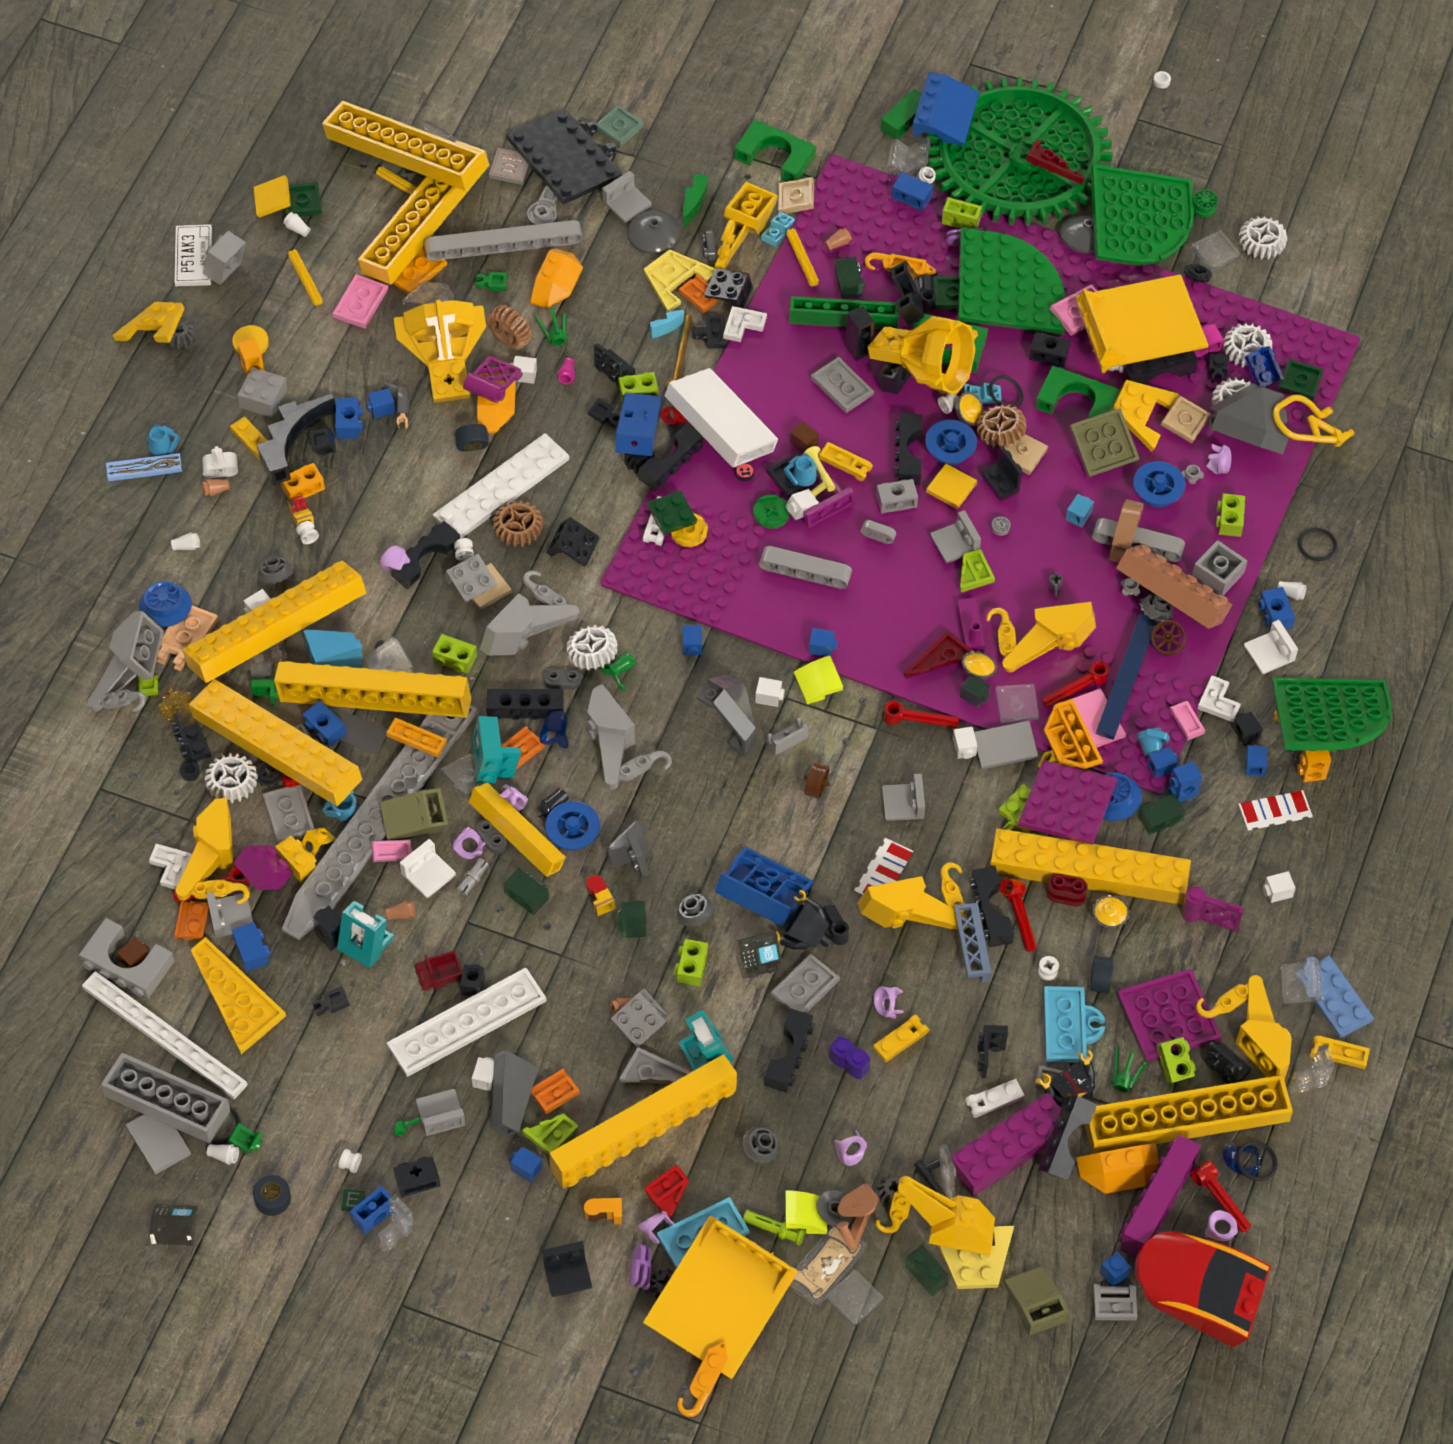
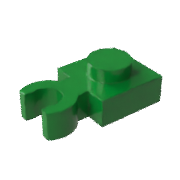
M489 272V276L483 274L476 275L477 281H482L476 282L477 289L488 287L489 291H507V272Z

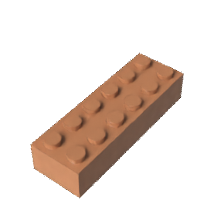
M1138 545L1126 549L1116 569L1208 629L1223 623L1233 605L1228 602L1225 596L1217 595L1211 587L1197 582V578L1194 576L1186 575L1179 566L1166 562L1167 559L1165 557L1152 553L1151 549L1146 545Z

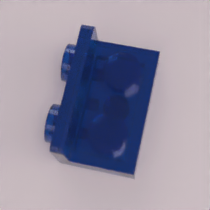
M1270 346L1260 347L1244 356L1256 385L1266 387L1275 381L1284 379L1282 368L1278 365L1275 359V352Z

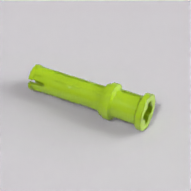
M746 1210L743 1217L745 1223L775 1233L782 1240L788 1239L796 1242L798 1246L801 1245L806 1233V1229L786 1228V1222L781 1223L750 1210Z

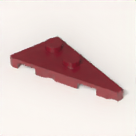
M1036 139L1026 161L1032 165L1042 167L1050 173L1058 174L1083 185L1085 177L1078 171L1072 172L1065 160L1056 155L1051 149L1041 147V141Z
M946 631L904 672L903 676L908 679L961 662L963 660L962 657L973 650L949 631Z

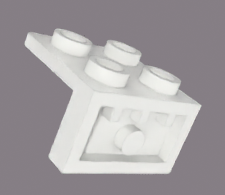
M1279 620L1272 622L1270 633L1244 644V648L1261 674L1295 661L1298 651L1297 646Z
M430 839L400 862L401 874L426 898H429L456 876V872L435 853V844Z

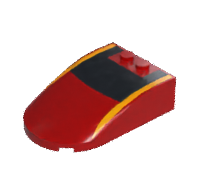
M1167 1231L1153 1236L1142 1245L1136 1257L1135 1275L1136 1280H1139L1144 1291L1142 1294L1155 1308L1231 1347H1235L1249 1339L1271 1265L1221 1243L1180 1232Z

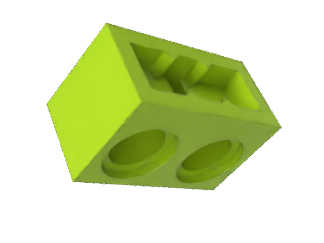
M948 197L943 209L942 224L959 229L978 228L981 220L982 206Z
M645 372L638 375L619 377V392L622 404L625 393L659 396L655 373Z
M1223 494L1222 500H1218L1217 512H1220V516H1217L1216 527H1219V535L1241 537L1244 524L1245 496Z
M441 634L432 651L433 662L440 666L450 667L457 672L468 674L477 657V647Z
M685 939L684 946L679 947L678 957L681 958L680 963H676L674 975H677V983L701 987L708 956V943ZM691 952L697 953L696 955H693V956H692V955H689V953H691ZM685 970H692L693 972L686 973Z
M1184 1037L1156 1044L1167 1083H1174L1195 1076V1064L1193 1060H1190L1188 1054L1190 1047L1187 1040H1184ZM1173 1044L1178 1047L1176 1055L1171 1053V1046ZM1178 1064H1181L1184 1068V1072L1181 1075L1176 1071Z

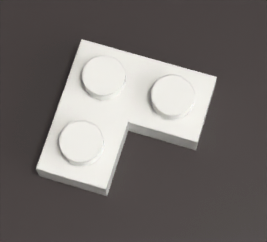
M732 306L723 339L741 342L745 328L763 332L767 313Z
M1211 676L1198 709L1234 722L1241 704L1224 698L1229 686L1228 681Z
M159 844L155 845L149 862L152 865L166 868L160 881L161 886L176 890L191 858V853Z

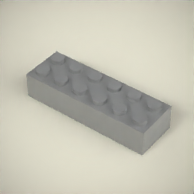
M121 1053L101 1084L105 1097L209 1144L230 1112L228 1099L124 1053Z

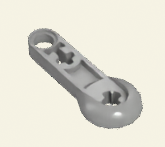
M547 185L539 200L531 205L527 211L528 220L533 225L553 223L556 220V204L559 199Z

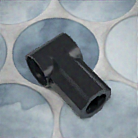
M924 275L919 277L923 312H931L935 307L936 300L935 281L931 275Z
M829 904L824 906L823 910L826 915V921L829 923L827 929L831 934L832 942L836 945L846 944L849 939L848 924L843 921L835 905Z

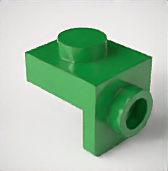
M266 679L252 680L253 696H270L271 705H275L276 699H279L275 681Z
M238 1123L227 1142L238 1147L244 1153L249 1154L254 1150H258L262 1143L260 1138L263 1133L260 1131L254 1133Z

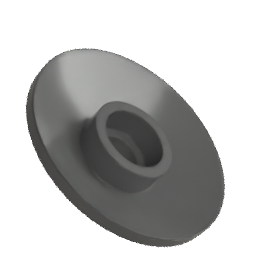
M828 1190L819 1196L816 1209L818 1215L825 1223L837 1227V1224L840 1222H848L850 1224L855 1217L840 1216L837 1210L841 1199L847 1194L838 1190Z

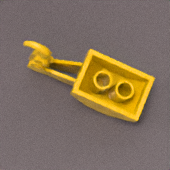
M745 182L726 206L724 217L728 223L721 238L723 245L718 250L717 255L719 257L716 261L715 269H725L749 232L757 235L761 233L773 211L778 195ZM739 226L742 228V230L734 242V234L737 227Z
M1092 602L1035 609L1037 624L1018 644H1016L1015 628L1004 609L994 608L990 610L986 619L990 621L991 616L996 613L1001 615L1002 621L998 629L999 649L1001 655L1005 657L1002 663L1004 670L1009 673L1014 672L1016 669L1055 647L1064 650H1072L1075 647H1079L1096 628Z
M227 798L214 799L196 818L197 825L193 826L196 847L176 887V894L180 900H187L191 895L197 899H207L206 894L214 892L215 898L240 890L244 892V897L238 900L237 904H242L250 896L249 888L246 885L225 880L205 881L218 867L221 869L234 867L231 816Z
M951 862L944 864L941 868V892L945 904L923 892L926 886L923 877L920 876L868 887L857 903L862 915L884 928H898L903 926L906 920L958 930L954 905L964 904L958 885L949 877L948 870L955 868L959 873H962V869L958 864ZM960 911V916L968 920L969 918L963 914L964 911Z
M1253 975L1249 978L1247 985L1239 984L1218 999L1214 1008L1210 1011L1202 1009L1201 1003L1204 1001L1203 998L1197 1001L1196 1010L1205 1018H1213L1219 1014L1232 1012L1247 1001V1019L1240 1026L1236 1045L1266 1078L1283 1075L1285 1080L1290 1064L1292 1038L1286 1028H1282L1279 1023H1275L1263 980L1260 976Z
M903 1176L899 1179L898 1191L893 1195L890 1208L892 1225L884 1227L880 1224V1220H876V1227L881 1232L894 1233L899 1229L901 1223L907 1219L912 1204L931 1225L929 1244L990 1255L995 1217L979 1199L960 1195L949 1199L908 1176Z

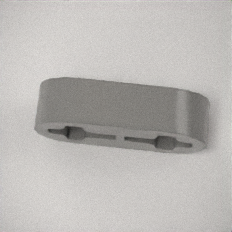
M871 520L864 521L860 529L864 536L886 544L893 543L896 537V531L893 528Z

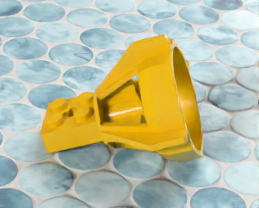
M436 300V303L423 304L404 312L402 317H395L394 325L397 341L429 369L434 403L470 398V392L463 389V384L467 377L465 361L486 329L483 306L473 307V303L454 300L443 302ZM447 378H451L454 380L451 382L450 385H448L447 382H444L445 380H447Z
M932 316L910 331L884 327L870 343L868 351L870 359L902 364V367L909 371L917 383L926 384L930 388L942 393L956 395L970 377L976 351L974 340L978 333L976 330H972V326L963 322ZM945 344H952L951 361L946 374H944L941 370Z

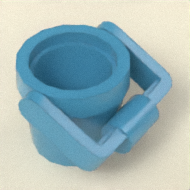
M155 424L150 430L146 442H148L150 453L155 456H162L174 452L180 436L174 433L173 429L165 425L162 427ZM169 436L175 437L173 442L171 441Z
M807 453L802 454L800 457L796 456L784 468V473L795 486H810L816 481V470L818 467ZM795 467V469L793 470V475H792V473L789 471V469Z
M1161 728L1147 729L1136 734L1144 756L1163 749V744L1168 743L1170 739L1168 733L1162 732Z
M352 790L338 806L326 801L322 809L323 813L329 817H337L340 821L351 820L356 808L354 791Z

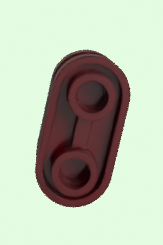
M1055 874L1049 879L1047 897L1055 903L1078 907L1085 903L1088 885L1083 879Z

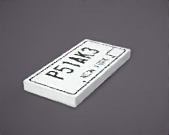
M212 225L176 226L175 286L211 285V279L203 274V263L207 256L205 254L206 250L212 245Z

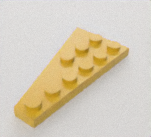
M206 937L191 949V954L242 1055L284 1019L286 1013Z

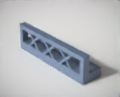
M978 903L954 905L967 978L980 977L981 983L989 982L991 968ZM968 910L969 919L966 920L960 916V911ZM966 926L971 928V938L963 931ZM970 943L974 945L975 955L967 951ZM973 961L977 962L978 971H971L970 965Z

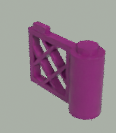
M489 356L474 373L467 375L463 389L498 403L504 399L505 390L514 380L518 381L523 376L520 368ZM492 363L497 367H489V364ZM504 371H510L513 374H505ZM500 372L501 375H494V376H493L492 373ZM488 373L489 376H485V377H484V376H481L480 374ZM504 380L505 383L500 384L496 381Z
M1193 886L1186 891L1181 914L1188 922H1196L1201 919L1237 932L1244 908L1208 897L1202 888Z

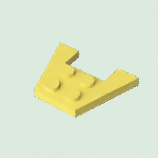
M669 249L644 268V275L668 313L681 305V300L671 293L674 289L694 274H698L709 283L715 268Z
M1014 1226L994 1227L995 1246H992L990 1255L937 1245L956 1289L998 1288Z

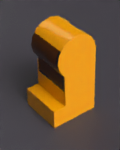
M622 1198L589 1199L584 1204L585 1218L590 1222H596L600 1219H614V1224H622Z

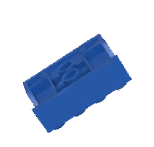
M928 72L913 122V137L917 138L922 133L935 134L945 143L964 146L979 92L946 74Z
M745 846L735 857L728 872L720 874L715 892L739 904L741 907H745L757 915L785 927L799 906L795 902L794 896L802 899L803 896L799 894V891L803 890L807 894L814 881Z

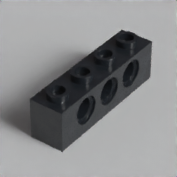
M487 689V717H497L498 719L511 718L513 720L520 718H530L532 720L564 719V689Z

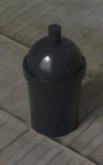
M561 788L555 790L540 802V813L537 816L539 818L542 816L548 817L552 809L569 800L568 794Z

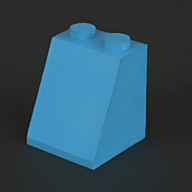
M304 630L306 649L311 664L362 668L361 660H364L361 652L362 646L360 640L355 639L354 633Z

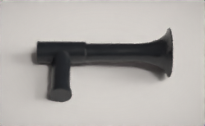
M939 1157L927 1165L922 1160L915 1162L914 1166L931 1189L951 1199L942 1191L930 1171L945 1165L943 1158Z

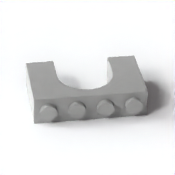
M105 918L79 954L82 966L87 970L98 972L105 979H112L122 988L127 987L139 997L144 996L149 999L175 962L173 952L155 944L145 960L138 966L133 968L118 967L111 962V956L124 938V930L121 925Z

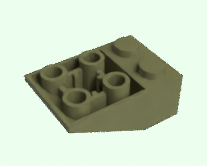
M440 788L422 790L379 803L387 840L441 833L448 826Z
M1043 1266L1004 1280L1029 1336L1068 1321L1069 1310L1061 1293Z

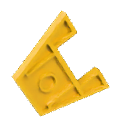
M154 302L112 336L115 341H129L137 330L157 331L153 336L156 342L170 343L185 308L182 303Z
M1126 380L1111 411L1121 408L1129 430L1152 452L1161 436L1145 426L1154 405L1157 402L1170 410L1179 394Z

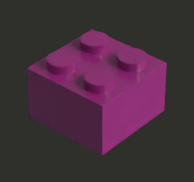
M270 845L246 846L234 862L236 867L256 890H279L293 874L289 864Z

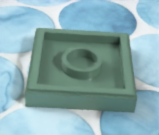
M619 105L596 123L597 131L620 147L644 127V123Z

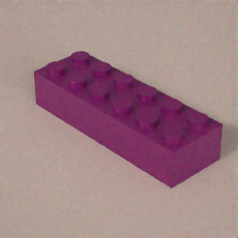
M1046 1093L950 1155L949 1168L970 1195L974 1197L1046 1150L1047 1141L1052 1135L1055 1120L1059 1117L1061 1108L1049 1093Z
M1178 1135L1176 1140H1171L1166 1155L1162 1156L1159 1161L1157 1172H1153L1148 1182V1188L1143 1190L1138 1206H1134L1129 1222H1126L1121 1230L1122 1234L1119 1239L1121 1251L1136 1258L1142 1245L1148 1239L1157 1235L1196 1164L1201 1145L1181 1135Z

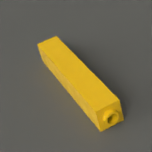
M488 782L473 788L469 803L546 877L560 871L566 857L508 801L500 797V794Z

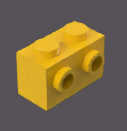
M291 835L275 846L277 854L289 864L295 878L301 884L306 881L316 868L315 857L310 852L307 853L304 850L303 844L298 839L295 840Z

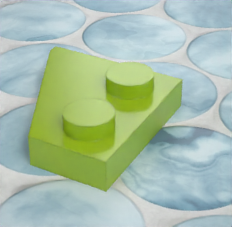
M981 549L963 554L961 593L995 582V577Z
M561 1114L552 1120L542 1121L540 1125L524 1128L522 1134L549 1155L550 1152L564 1145L579 1130V1126L565 1114Z

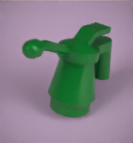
M626 652L621 654L613 664H604L605 668L600 666L599 669L605 675L613 676L620 689L624 691L626 686L621 684L618 676L632 669L636 662L633 656Z

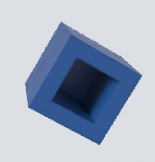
M389 388L368 393L369 401H366L368 412H372L374 418L395 413L394 401Z
M683 625V655H702V625Z
M813 628L809 643V654L825 657L832 656V651H836L838 640L835 639V632Z
M1260 745L1247 746L1245 775L1265 776L1267 769V747H1261Z
M1170 747L1150 753L1147 760V765L1155 779L1171 774L1172 770L1179 763L1177 754L1173 753Z
M521 1147L518 1152L515 1151L510 1158L511 1171L531 1183L543 1168L542 1158L524 1147Z
M1116 1252L1101 1264L1099 1273L1110 1286H1117L1129 1276L1131 1266Z

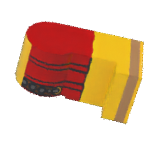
M302 495L287 500L296 527L300 522L307 520L314 524L313 515L309 511Z
M598 875L590 876L586 881L589 896L595 900L593 904L596 915L600 916L615 909L614 898L603 879Z

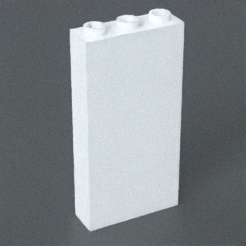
M710 368L687 375L676 381L673 380L668 384L665 397L732 467L774 451L778 438Z

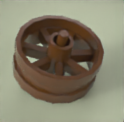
M1165 620L1154 627L1151 640L1159 654L1174 656L1183 650L1186 644V634L1179 623ZM1172 625L1170 632H1167L1164 626ZM1175 627L1180 629V631L1182 632L1173 635ZM1162 628L1164 636L1157 635L1156 632ZM1183 636L1182 644H1179L1174 640L1175 638ZM1155 638L1164 639L1158 646L1155 643ZM1164 644L1168 645V651H1163L1160 648ZM1171 644H1175L1179 648L1171 651Z
M818 762L813 764L810 773L804 775V778L807 779L804 790L805 795L813 796L816 799L821 797L824 788L830 786V783L827 782L830 771L829 766L821 765Z

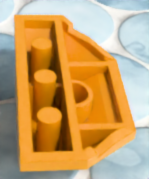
M558 248L549 250L536 277L530 304L547 309L571 295L583 270V266L573 253Z
M500 372L492 373L493 376H494V375H501ZM488 373L480 374L481 376H484V377H485V376H489ZM504 380L496 381L500 384L505 383ZM513 382L505 390L504 399L498 403L478 396L477 424L486 426L488 433H497L500 427L515 414L516 382Z
M1070 699L1055 704L1044 728V733L1058 762L1083 769L1102 764L1103 760L1074 700Z
M1156 1143L1076 1157L1079 1177L1104 1194L1145 1187L1159 1164Z

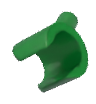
M420 1117L406 1122L397 1121L394 1125L395 1135H405V1128L421 1122Z

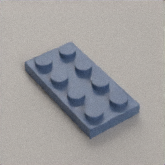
M1330 955L1296 972V978L1339 1039L1373 1022L1374 1017Z

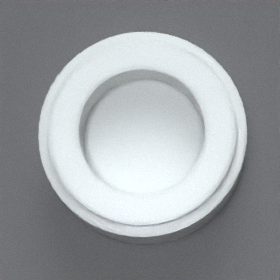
M1159 71L1155 73L1153 84L1156 87L1167 88L1170 85L1171 76L1167 72Z

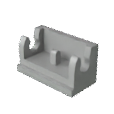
M799 717L796 719L795 724L773 736L771 733L766 735L765 742L776 756L807 739L808 726L806 723L802 725L801 718Z

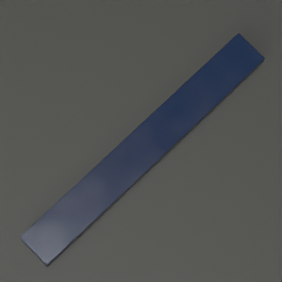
M1139 614L1096 730L1097 735L1111 740L1115 738L1151 640L1152 631L1157 623L1154 619H1150L1149 616Z

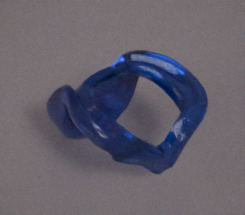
M554 711L547 715L539 734V740L542 744L550 745L557 742L560 747L568 748L569 741L566 736L568 720L564 712ZM552 731L558 733L561 737L555 736L547 740L546 734Z
M1233 1142L1226 1143L1223 1146V1158L1226 1165L1237 1174L1243 1175L1236 1164L1237 1151L1240 1146L1237 1147ZM1247 1146L1242 1152L1255 1154L1256 1163L1255 1167L1244 1168V1170L1250 1175H1255L1259 1170L1260 1152L1257 1147Z

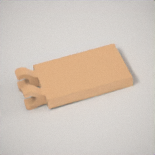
M192 605L188 616L180 623L168 627L163 634L157 662L164 665L169 653L177 655L173 661L176 664L174 669L182 671L186 662L182 649L209 634L219 620L218 615Z

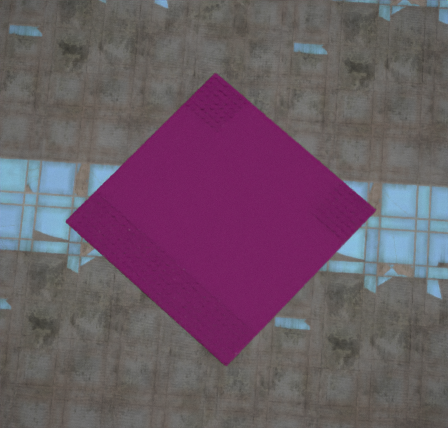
M830 155L814 184V209L800 211L790 228L796 230L819 279V284L813 287L809 285L786 236L747 308L748 310L767 313L763 332L745 328L741 342L729 341L713 371L778 438L774 451L746 462L753 466L754 477L750 481L743 482L736 477V467H732L703 438L704 446L701 451L696 452L687 464H683L676 475H672L667 483L656 491L650 488L600 581L601 586L808 664L825 657L809 654L812 629L834 631L838 644L836 651H832L831 659L838 675L938 713L958 717L960 721L984 730L1029 721L1036 749L1047 752L1051 751L1052 748L1044 733V728L1054 705L1046 708L1041 699L1087 674V670L1092 667L1094 662L1103 661L1109 668L1106 683L1102 685H1094L1092 683L1058 703L1100 688L1108 701L1139 614L1145 615L1141 611L1140 600L1153 592L1139 584L1141 592L1138 596L1134 594L1124 596L1122 594L1123 586L1121 581L1130 577L1116 569L1119 563L1109 561L1112 546L1096 542L1092 538L1096 521L1099 518L1119 521L1126 499L1144 503L1138 527L1184 540L1185 546L1180 561L1172 562L1167 560L1166 562L1179 566L1186 575H1193L1195 563L1217 540L1247 560L1245 573L1223 595L1233 605L1222 624L1208 629L1173 606L1174 614L1170 620L1179 623L1186 634V644L1183 650L1174 656H1164L1155 650L1152 640H1150L1120 722L1126 736L1097 747L1103 763L1088 768L1104 775L1108 773L1124 774L1135 781L1139 788L1162 795L1172 773L1157 779L1154 778L1147 765L1148 756H1144L1136 734L1147 729L1161 728V731L1168 733L1170 737L1169 742L1163 744V749L1170 747L1179 759L1187 739L1171 714L1170 707L1188 701L1196 716L1198 715V705L1211 676H1215L1316 442L1298 441L1289 438L1284 453L1280 454L1211 430L1209 428V418L1194 442L1190 443L1161 426L1162 421L1170 410L1156 402L1145 425L1161 435L1155 449L1151 452L1129 430L1140 460L1088 478L1069 426L1088 419L1093 402L1086 395L1074 392L1064 395L1059 400L1052 415L1035 409L1039 392L1053 366L1029 360L1035 332L1071 340L1068 357L1063 368L1066 371L1080 374L1083 377L1097 380L1100 383L1114 386L1120 390L1124 383L1122 379L1123 373H1120L1118 370H1107L1105 373H1102L1096 355L1092 352L1093 347L1086 328L1070 336L1066 329L1062 335L963 322L967 325L988 329L987 341L977 373L971 372L965 384L981 387L983 383L990 384L991 380L999 375H1005L1014 379L1023 391V402L1017 409L1021 410L1026 418L1027 428L1025 434L1047 445L1048 450L1030 475L1022 473L1019 493L1000 501L981 476L982 470L997 463L999 446L995 448L992 445L987 446L978 435L977 424L975 426L967 424L974 431L977 438L975 452L962 463L950 466L976 479V486L958 509L926 493L927 487L944 466L927 450L925 444L926 434L934 424L940 421H961L956 414L955 408L948 414L941 410L938 398L941 396L945 397L947 393L932 389L926 384L917 383L912 375L898 395L882 392L877 375L886 364L885 361L870 359V356L856 361L846 347L847 327L789 324L791 296L896 303V300L900 299L901 295L892 279V273L884 269L883 261L876 259L870 261V265L875 267V270L866 267L865 258L871 253L896 254L927 260L926 263L936 269V273L930 274L933 278L934 276H959L960 246H950L946 242L947 232L959 228L942 224L943 209L947 198H951V195L933 189V197L924 211H920L892 198V187L899 177L837 155ZM989 210L985 211L978 225V228H983V231L998 232L1019 238L1044 254L1053 264L1062 280L1065 298L1091 284L1097 291L1180 275L1151 264L1129 265L1096 260L1095 254L1080 253L1066 246L1061 240L1059 232L1030 223V226H1026L1024 220L1015 218L1012 226L1009 225V215L1000 214L999 220L995 223L993 222V212ZM840 228H846L852 240L847 245L829 251L824 242ZM1181 275L1201 327L1215 324L1223 339L1232 326L1237 327L1238 324L1243 326L1245 322L1249 326L1252 323L1254 327L1260 325L1261 330L1266 329V334H1270L1272 352L1268 360H1265L1263 364L1259 363L1257 367L1252 365L1249 368L1248 365H1245L1242 368L1241 364L1235 366V361H1229L1228 357L1227 374L1224 373L1225 382H1227L1228 378L1232 381L1235 378L1238 381L1244 378V382L1250 381L1251 384L1284 394V399H1286L1291 394L1278 391L1288 361L1292 359L1324 369L1312 402L1320 411L1326 407H1332L1359 345V336L1206 283L1191 281L1189 278ZM934 307L931 312H923L927 315L958 321V309H935ZM899 314L898 329L913 330L914 323L909 326ZM874 329L873 340L882 329ZM945 344L944 349H952V344ZM1221 349L1214 352V354H1225V351ZM1206 353L1203 356L1197 357L1196 373L1179 377L1176 373H1164L1153 378L1147 385L1178 393L1179 396L1211 413L1212 416L1214 410L1209 409L1213 406L1212 395L1217 385H1220L1221 379L1216 377L1214 383H1211L1213 372H1209L1210 353ZM837 357H840L874 390L873 396L848 413H845L811 380L813 373ZM941 365L942 373L946 374L948 367ZM999 379L994 382V385L1001 387V403L1006 406L1009 404L1014 406L1019 402V391L1012 382L1006 379ZM960 389V391L956 394V395L958 396V398H959V396H961V394H962L961 389ZM1293 401L1283 407V409H1286L1287 415L1285 426L1291 432L1313 435L1307 417L1314 415L1317 418V416L1307 405L1299 401ZM996 403L982 404L984 407V411L987 412L988 407L994 408L995 405L999 407V405H997ZM900 413L922 414L921 440L913 442L908 447L909 452L913 456L921 459L920 485H915L918 495L917 508L881 514L876 497L877 485L898 482V477H895V466H898V462H895V451H899V447H895L896 435L899 436V432L895 431L896 420L899 421ZM802 421L819 433L818 447L821 451L830 442L872 463L873 467L870 472L866 473L867 476L864 481H859L855 476L820 460L831 479H834L844 490L848 487L854 490L855 504L810 528L805 525L804 517L795 520L791 514L788 522L776 529L762 527L754 519L753 507L760 497L777 495L781 499L784 498L787 502L790 499L785 496L767 474V469L797 452L800 455L804 454L790 443V432ZM1212 444L1219 447L1226 445L1230 448L1231 465L1228 473L1215 474L1206 467L1210 461L1208 459L1209 454L1219 453L1212 449ZM673 445L667 458L677 451L675 445ZM1156 461L1169 463L1178 468L1181 473L1189 465H1196L1204 474L1203 478L1198 479L1195 484H1190L1189 480L1184 477L1185 490L1183 495L1174 503L1160 508L1146 504L1138 496L1133 485L1137 470L1147 463ZM817 470L816 472L817 476L819 477V482L806 488L805 490L809 489L811 491L823 482ZM826 488L815 498L820 503L833 496V494ZM682 491L693 513L701 516L705 523H707V537L698 546L683 547L672 539L671 533L664 535L661 546L655 545V542H643V536L651 515L647 504L655 500L657 496L664 497ZM1077 494L1094 501L1093 511L1082 528L1066 520L1067 509ZM1223 494L1245 496L1244 524L1241 537L1219 535V527H1216L1217 516H1220V512H1217L1218 500H1222ZM965 510L981 537L980 549L995 577V582L961 593L963 557L945 563L930 534L955 524L958 512ZM996 517H1005L1010 521V531L1006 535L999 536L993 533L991 526L992 521ZM871 520L893 528L896 531L893 543L886 544L864 536L860 531L864 521ZM652 531L651 534L657 535L658 532ZM773 546L846 564L852 568L848 586L845 589H839L766 571L759 566L764 547ZM1053 570H1056V573L1063 577L1057 598H1054V590L1049 588V578L1053 575ZM976 598L985 649L975 650V652L980 651L988 656H992V659L996 661L998 666L997 672L986 680H975L965 673L962 662H958L906 679L903 676L904 672L946 631H949L964 643L957 600ZM1092 602L1096 628L1079 647H1075L1072 650L1055 647L1016 669L1014 672L1009 673L1004 670L1002 663L1005 657L1000 653L998 629L1002 618L1000 614L996 613L991 616L990 621H987V614L990 610L1002 608L1008 613L1009 620L1015 628L1016 644H1018L1037 624L1035 609ZM1172 625L1164 626L1167 632H1170ZM1175 627L1173 635L1182 633L1180 629ZM1162 628L1156 632L1157 635L1164 636ZM1183 636L1175 638L1174 640L1179 644H1182ZM1155 638L1156 645L1158 646L1164 639ZM1164 644L1160 649L1168 651V645ZM1171 644V651L1179 648L1175 644ZM971 692L979 694V698L976 701L972 700V697L975 695L974 693L968 698Z

